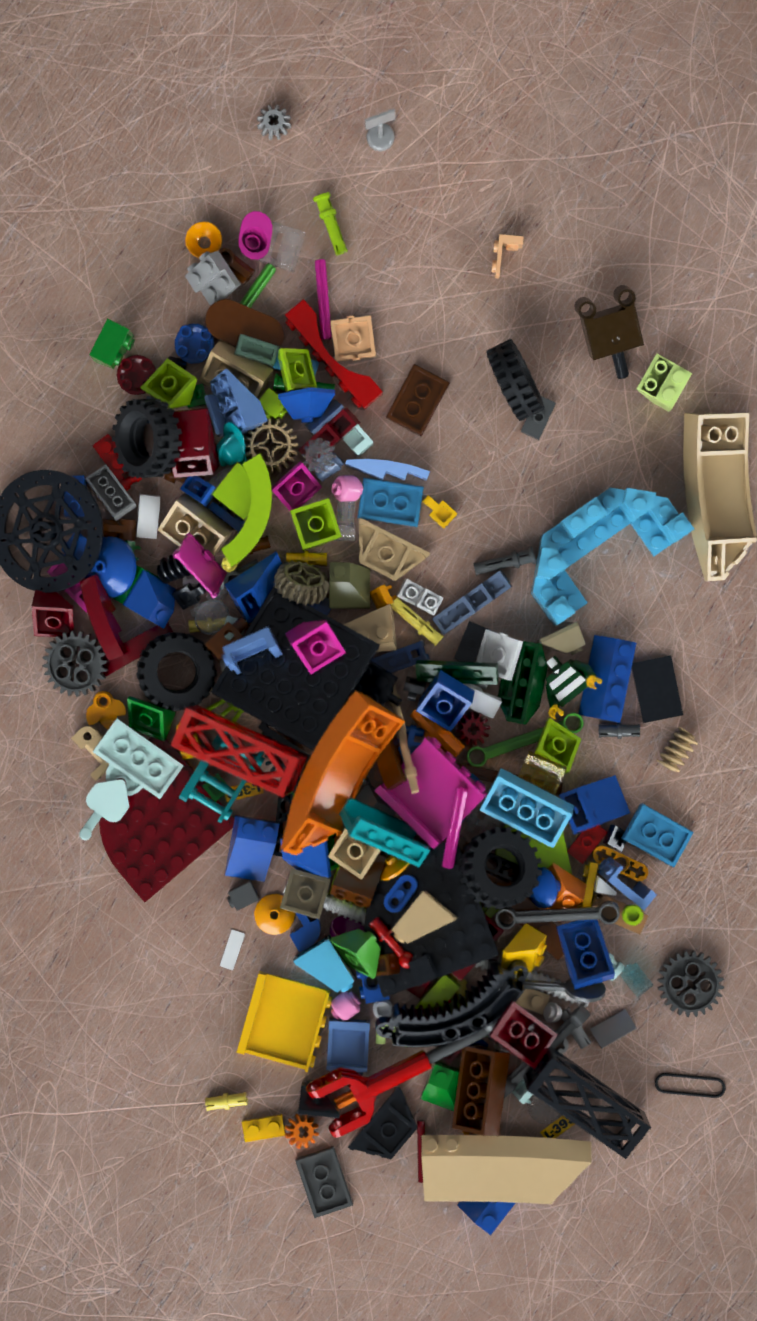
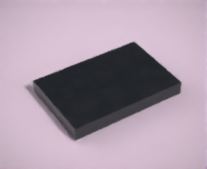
M671 655L632 663L631 669L642 722L647 723L682 716L683 711Z

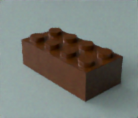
M466 1046L462 1049L452 1121L453 1129L483 1136H499L510 1053L478 1046Z

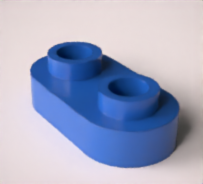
M411 875L401 876L384 899L385 908L393 913L401 911L418 888L417 880ZM406 881L411 883L410 889L404 887ZM393 898H397L399 900V904L397 906H394L392 904Z

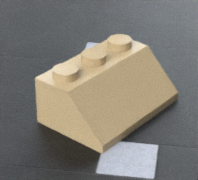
M219 340L208 356L199 381L211 387L210 381L224 369H228L259 399L273 369L265 364L234 355L236 348L227 342Z
M185 493L175 501L159 526L158 531L177 546H180L186 534L190 532L205 550L208 549L215 557L234 529Z

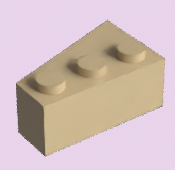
M391 604L344 624L378 643L380 647L377 652L397 650L394 613Z

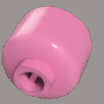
M342 475L334 480L331 490L336 500L340 502H354L361 496L363 485L356 476Z
M353 991L341 992L331 1001L333 1008L331 1013L337 1020L341 1018L344 1021H349L360 1012L361 1001Z

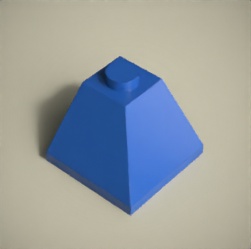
M309 387L278 394V399L292 419L301 420L302 423L314 422L313 419L322 417L335 395V390Z
M143 569L122 605L164 629L174 612L175 598L172 596V593L176 589L167 583H163L159 578Z
M327 841L315 847L309 845L303 848V852L298 855L287 853L281 849L283 860L296 870L317 876L331 877Z

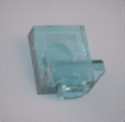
M637 963L627 965L620 975L637 998L654 986Z

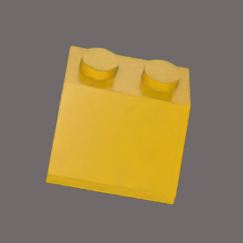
M525 924L503 951L502 968L507 969L510 963L515 960L524 961L527 965L528 973L532 972L536 966L540 967L545 958L543 953L547 948L545 944L547 936L530 925Z

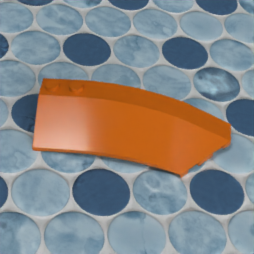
M357 691L353 693L321 737L301 776L291 803L281 849L283 851L298 855L303 852V848L309 845L315 847L326 842L327 837L335 833L337 835L343 833L344 823L339 815L340 811L349 797L356 798L363 784V779L366 778L379 755L405 723L402 718L368 696Z

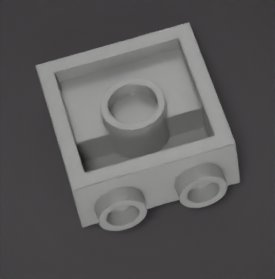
M207 251L199 257L200 262L190 265L187 268L189 273L185 275L195 293L201 291L210 306L216 301L227 298L241 285L219 251L213 253Z

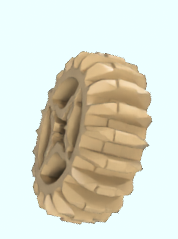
M270 418L268 419V425L264 423L261 425L262 427H256L255 432L252 430L248 431V434L252 437L244 438L246 442L250 443V445H245V450H250L245 453V456L255 457V450L267 452L269 462H265L266 467L270 468V473L274 474V467H277L279 472H282L280 467L282 464L285 468H289L286 461L294 462L290 455H297L298 452L292 450V448H297L299 445L298 443H292V441L297 439V436H289L293 429L289 428L286 431L287 423L284 422L280 427V420L277 419L275 425H272V419ZM273 430L282 433L286 437L287 442L276 441ZM267 431L266 440L255 444L257 437ZM270 436L273 444L277 445L272 451V456L268 447H266V444L270 442ZM287 449L286 454L275 462L276 452Z

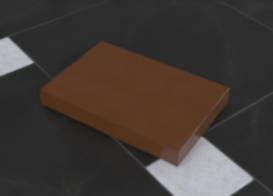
M414 364L386 419L422 437L450 382Z

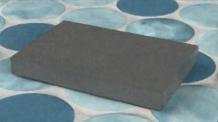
M334 1146L295 1159L314 1218L353 1206V1201Z

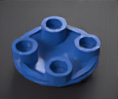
M200 324L182 326L175 338L177 355L183 361L190 364H199L206 361L211 350L214 348L213 336L205 326Z
M539 867L538 870H542V875L537 877L539 885L532 890L534 893L529 898L539 908H550L555 902L558 892L561 890V884L546 867Z

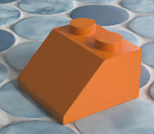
M553 863L548 870L560 882L561 890L558 892L553 905L550 908H541V910L576 908L584 901L587 884Z

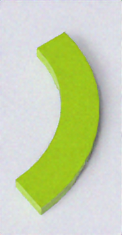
M261 454L243 463L251 487V504L244 526L238 535L221 549L231 567L244 559L256 546L265 531L272 506L271 481Z

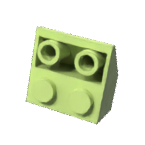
M656 353L636 390L652 403L670 412L692 373Z

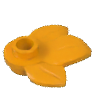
M107 691L98 692L94 696L93 704L88 707L86 712L88 725H94L100 721L108 730L117 716L126 715L125 705L120 700L113 699V696ZM102 697L107 699L106 705L100 703Z

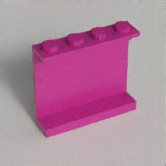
M428 736L423 739V742L411 754L412 763L416 767L418 775L416 779L419 792L411 793L408 779L392 790H386L383 783L379 785L375 792L422 839L435 849L448 835L456 788L463 787L468 790L463 819L487 796V793L485 792V786L479 781L475 782L470 777L471 773L464 766L460 767L455 763L456 758L447 751L445 753L440 748L441 743L437 739ZM402 764L401 767L404 772L405 765Z

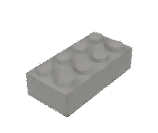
M106 464L85 478L88 485L115 521L137 507Z

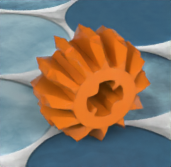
M295 1114V1121L291 1118L288 1119L291 1126L286 1125L284 1129L290 1131L285 1134V1138H291L289 1140L290 1145L296 1143V1148L300 1149L302 1143L305 1148H308V1141L313 1144L316 1142L312 1137L319 1136V1133L314 1131L319 1125L317 1123L312 1124L315 1120L312 1116L308 1118L307 1115H302L300 1118L299 1114ZM300 1127L304 1128L305 1133L303 1135L298 1130Z

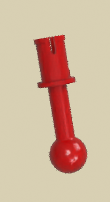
M377 916L368 925L378 935L379 941L384 940L399 957V965L403 968H409L407 963L412 962L411 957L413 954L405 952L390 935L393 932L392 929L389 930Z

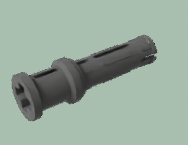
M530 546L529 549L518 552L514 550L510 552V555L473 563L476 576L512 566L519 568L520 565L528 563L536 564L533 547Z

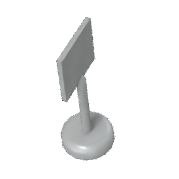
M395 109L365 119V129H368L366 135L367 143L373 150L386 151L393 145L395 139L394 131L386 122L395 120Z

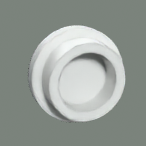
M389 1000L375 1002L373 1013L377 1018L383 1016L390 1017L393 1005Z
M550 1002L546 1005L543 1011L545 1020L549 1023L560 1020L562 1009L557 1003Z

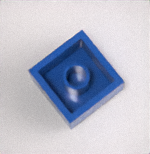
M440 670L420 697L416 711L451 732L472 704L475 691Z

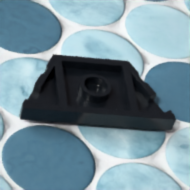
M399 1086L373 1115L370 1122L363 1127L348 1145L350 1150L366 1152V1154L392 1159L417 1130V1124Z

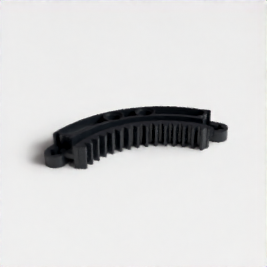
M515 960L505 969L502 968L499 962L491 963V969L486 970L487 975H482L483 981H477L478 987L472 985L471 992L465 990V996L458 994V999L456 1000L452 997L450 1003L443 1000V1005L436 1002L435 1007L428 1004L427 1008H424L421 1004L418 1009L415 1008V1005L408 1009L407 1004L400 1008L399 1003H396L391 1008V1017L383 1016L376 1020V1032L381 1037L392 1039L394 1046L402 1047L437 1046L469 1037L497 1021L511 1001L517 1002L525 990L523 983L528 976L527 965L522 960Z

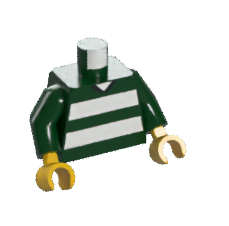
M556 656L546 662L553 671L546 678V692L550 707L548 711L549 716L555 720L556 712L563 716L564 711L559 708L560 706L566 705L587 687L597 689L594 685L595 681L600 684L602 683V679L596 677L589 664L572 659L562 664Z

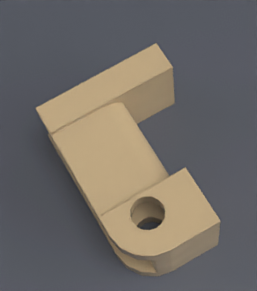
M85 726L73 735L71 739L81 749L86 748L101 764L90 774L97 781L106 773L109 765L108 762L93 753L103 735L97 728ZM88 732L92 736L90 740L86 738Z

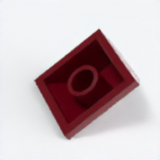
M35 590L31 606L34 636L55 638L59 635L63 638L64 632H67L70 636L71 631L75 630L73 606L57 592L45 593Z

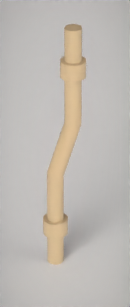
M394 685L393 694L400 698ZM389 701L390 706L393 707L394 714L404 720L401 706L397 707ZM404 723L398 730L400 748L405 765L404 773L409 781L411 793H418L419 787L416 779L418 775L416 767L412 763Z

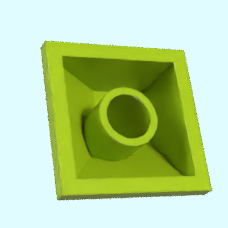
M548 718L535 754L540 769L557 779L570 772L581 738L551 718Z

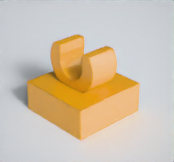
M384 584L370 592L377 609L394 603L393 600L397 598L396 595L391 597L388 592L392 588L391 585L386 586Z

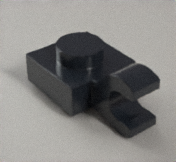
M189 582L174 590L172 596L180 607L185 610L199 603L201 600L200 595L206 593V590L200 583L193 587Z

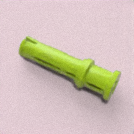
M330 192L314 197L313 201L317 203L320 212L319 218L324 220L335 255L338 256L348 252L335 217L337 211L331 204Z

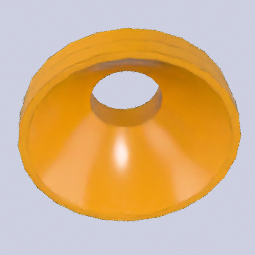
M198 222L192 225L186 233V247L196 258H199L207 251L210 253L216 252L222 247L221 232L212 223ZM203 237H207L211 241V245L206 249L199 246V241Z

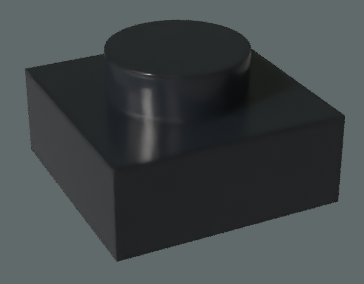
M611 824L603 843L616 851L622 852L627 842L621 839L625 830Z

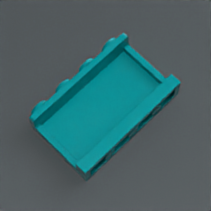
M349 797L339 813L350 837L420 867L430 851L428 846L413 840L417 833L406 822Z

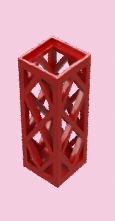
M199 705L185 709L171 743L172 747L281 797L293 792L308 757L307 754ZM199 721H204L207 724H199ZM216 729L229 749L215 750L202 730ZM195 731L197 732L203 743L206 745V747H203L198 743V741L194 737ZM224 731L231 734L239 747H234ZM241 739L248 741L254 745L245 746ZM264 751L277 770L263 772L250 752ZM273 753L280 757L286 769L282 768ZM240 754H245L254 769L247 766ZM234 755L238 762L225 756ZM282 777V778H281V781H278V780H276V779H273V778Z

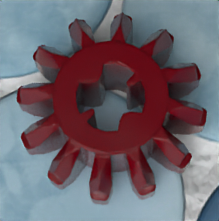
M470 712V719L468 720L464 714L462 718L466 722L458 721L457 723L463 726V729L458 728L456 732L464 733L458 737L459 740L467 737L465 745L469 744L470 739H472L473 746H477L476 739L483 744L484 740L481 736L489 737V734L485 733L484 729H491L488 725L483 726L488 719L484 718L480 722L479 719L482 714L478 713L476 719H474V713ZM471 723H475V726L479 727V730L475 731V735H471V732L467 730L471 727Z

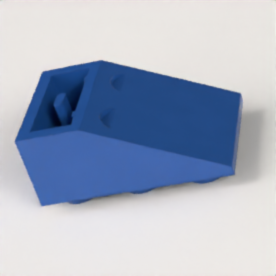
M276 551L225 584L237 610L248 624L253 622L273 586H275V574L279 566L283 565Z
M616 775L559 794L558 797L574 805L572 816L568 821L573 835L630 814Z

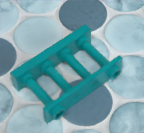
M217 734L212 742L214 749L219 750L220 747H227L220 735ZM231 741L235 748L239 747L238 744ZM259 751L257 756L251 753L255 761L261 767L262 763L265 760V758L262 757L264 751ZM244 753L240 754L242 757L247 759ZM201 760L179 795V799L187 802L189 798L191 800L194 798L219 813V823H222L224 819L228 821L234 811L230 808L247 781L241 779L242 781L238 788L234 790L209 775V772L206 770L209 763ZM205 781L230 796L231 799L227 806L223 807L198 792V789L195 788L198 782Z

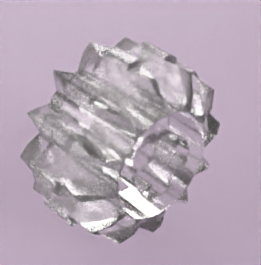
M317 438L316 441H308L309 446L303 447L306 453L301 455L304 458L306 457L303 464L309 465V471L315 470L316 473L328 472L330 470L329 466L335 465L332 461V458L337 457L335 454H332L335 447L330 446V442L328 440L323 441L322 438Z

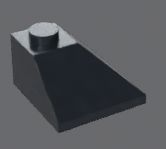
M313 1080L302 1082L298 1114L339 1118L340 1109L337 1108L331 1094L322 1098H311L306 1091V1087Z

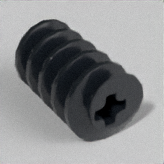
M173 555L161 558L160 565L157 566V574L163 583H170L171 581L191 575L187 568Z

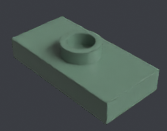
M240 334L234 355L273 367L279 346Z

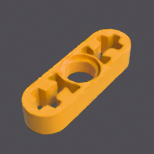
M598 845L592 852L593 859L599 864L606 859L602 857L601 860H598L599 856L596 852L602 851V849H605L604 853L608 856H611V853H615L612 857L614 860L618 857L624 858L626 865L620 874L635 881H643L648 876V869L643 863L607 846ZM630 861H632L633 864L631 866L636 869L641 866L644 874L635 877V872L629 870L627 874L625 871L629 868Z

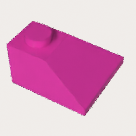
M326 620L303 622L285 633L310 674L346 653Z

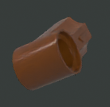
M219 249L218 251L222 256L226 254L231 257L227 264L237 280L245 285L255 270L233 254L230 249Z
M102 519L103 537L110 536L122 540L135 541L137 521Z

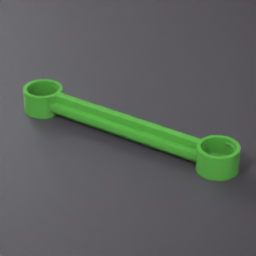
M569 713L562 721L557 722L572 733L579 732L584 725L583 718L577 713ZM569 716H577L580 719L578 729L570 730L567 728L565 721ZM544 727L485 748L472 747L467 752V761L474 767H480L486 763L487 759L539 742ZM476 749L484 753V760L479 764L472 763L469 758L471 751Z

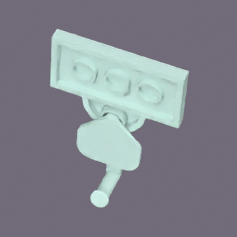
M116 718L93 750V753L108 762L109 765L106 770V782L96 783L86 797L88 807L94 812L80 830V838L83 840L90 839L92 836L91 831L101 817L110 822L119 821L129 808L128 796L138 793L142 788H145L161 799L184 765Z

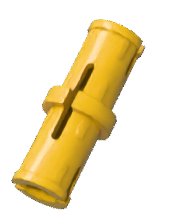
M309 551L304 553L286 552V562H290V560L297 562L299 560L302 563L307 562L309 565L327 566V553H309Z

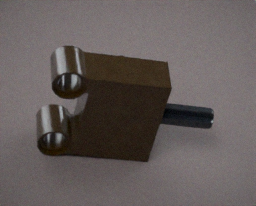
M620 285L613 293L614 299L620 305L597 312L595 304L589 298L581 297L575 302L574 309L580 316L589 356L594 361L612 355L617 378L625 379L629 376L623 351L643 346L644 341L635 308L636 295L628 286ZM624 292H629L628 298L621 300V295ZM590 304L588 311L581 312L583 305Z

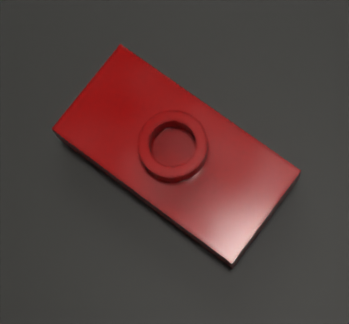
M596 826L581 832L567 849V852L583 864L607 834V831L601 826Z

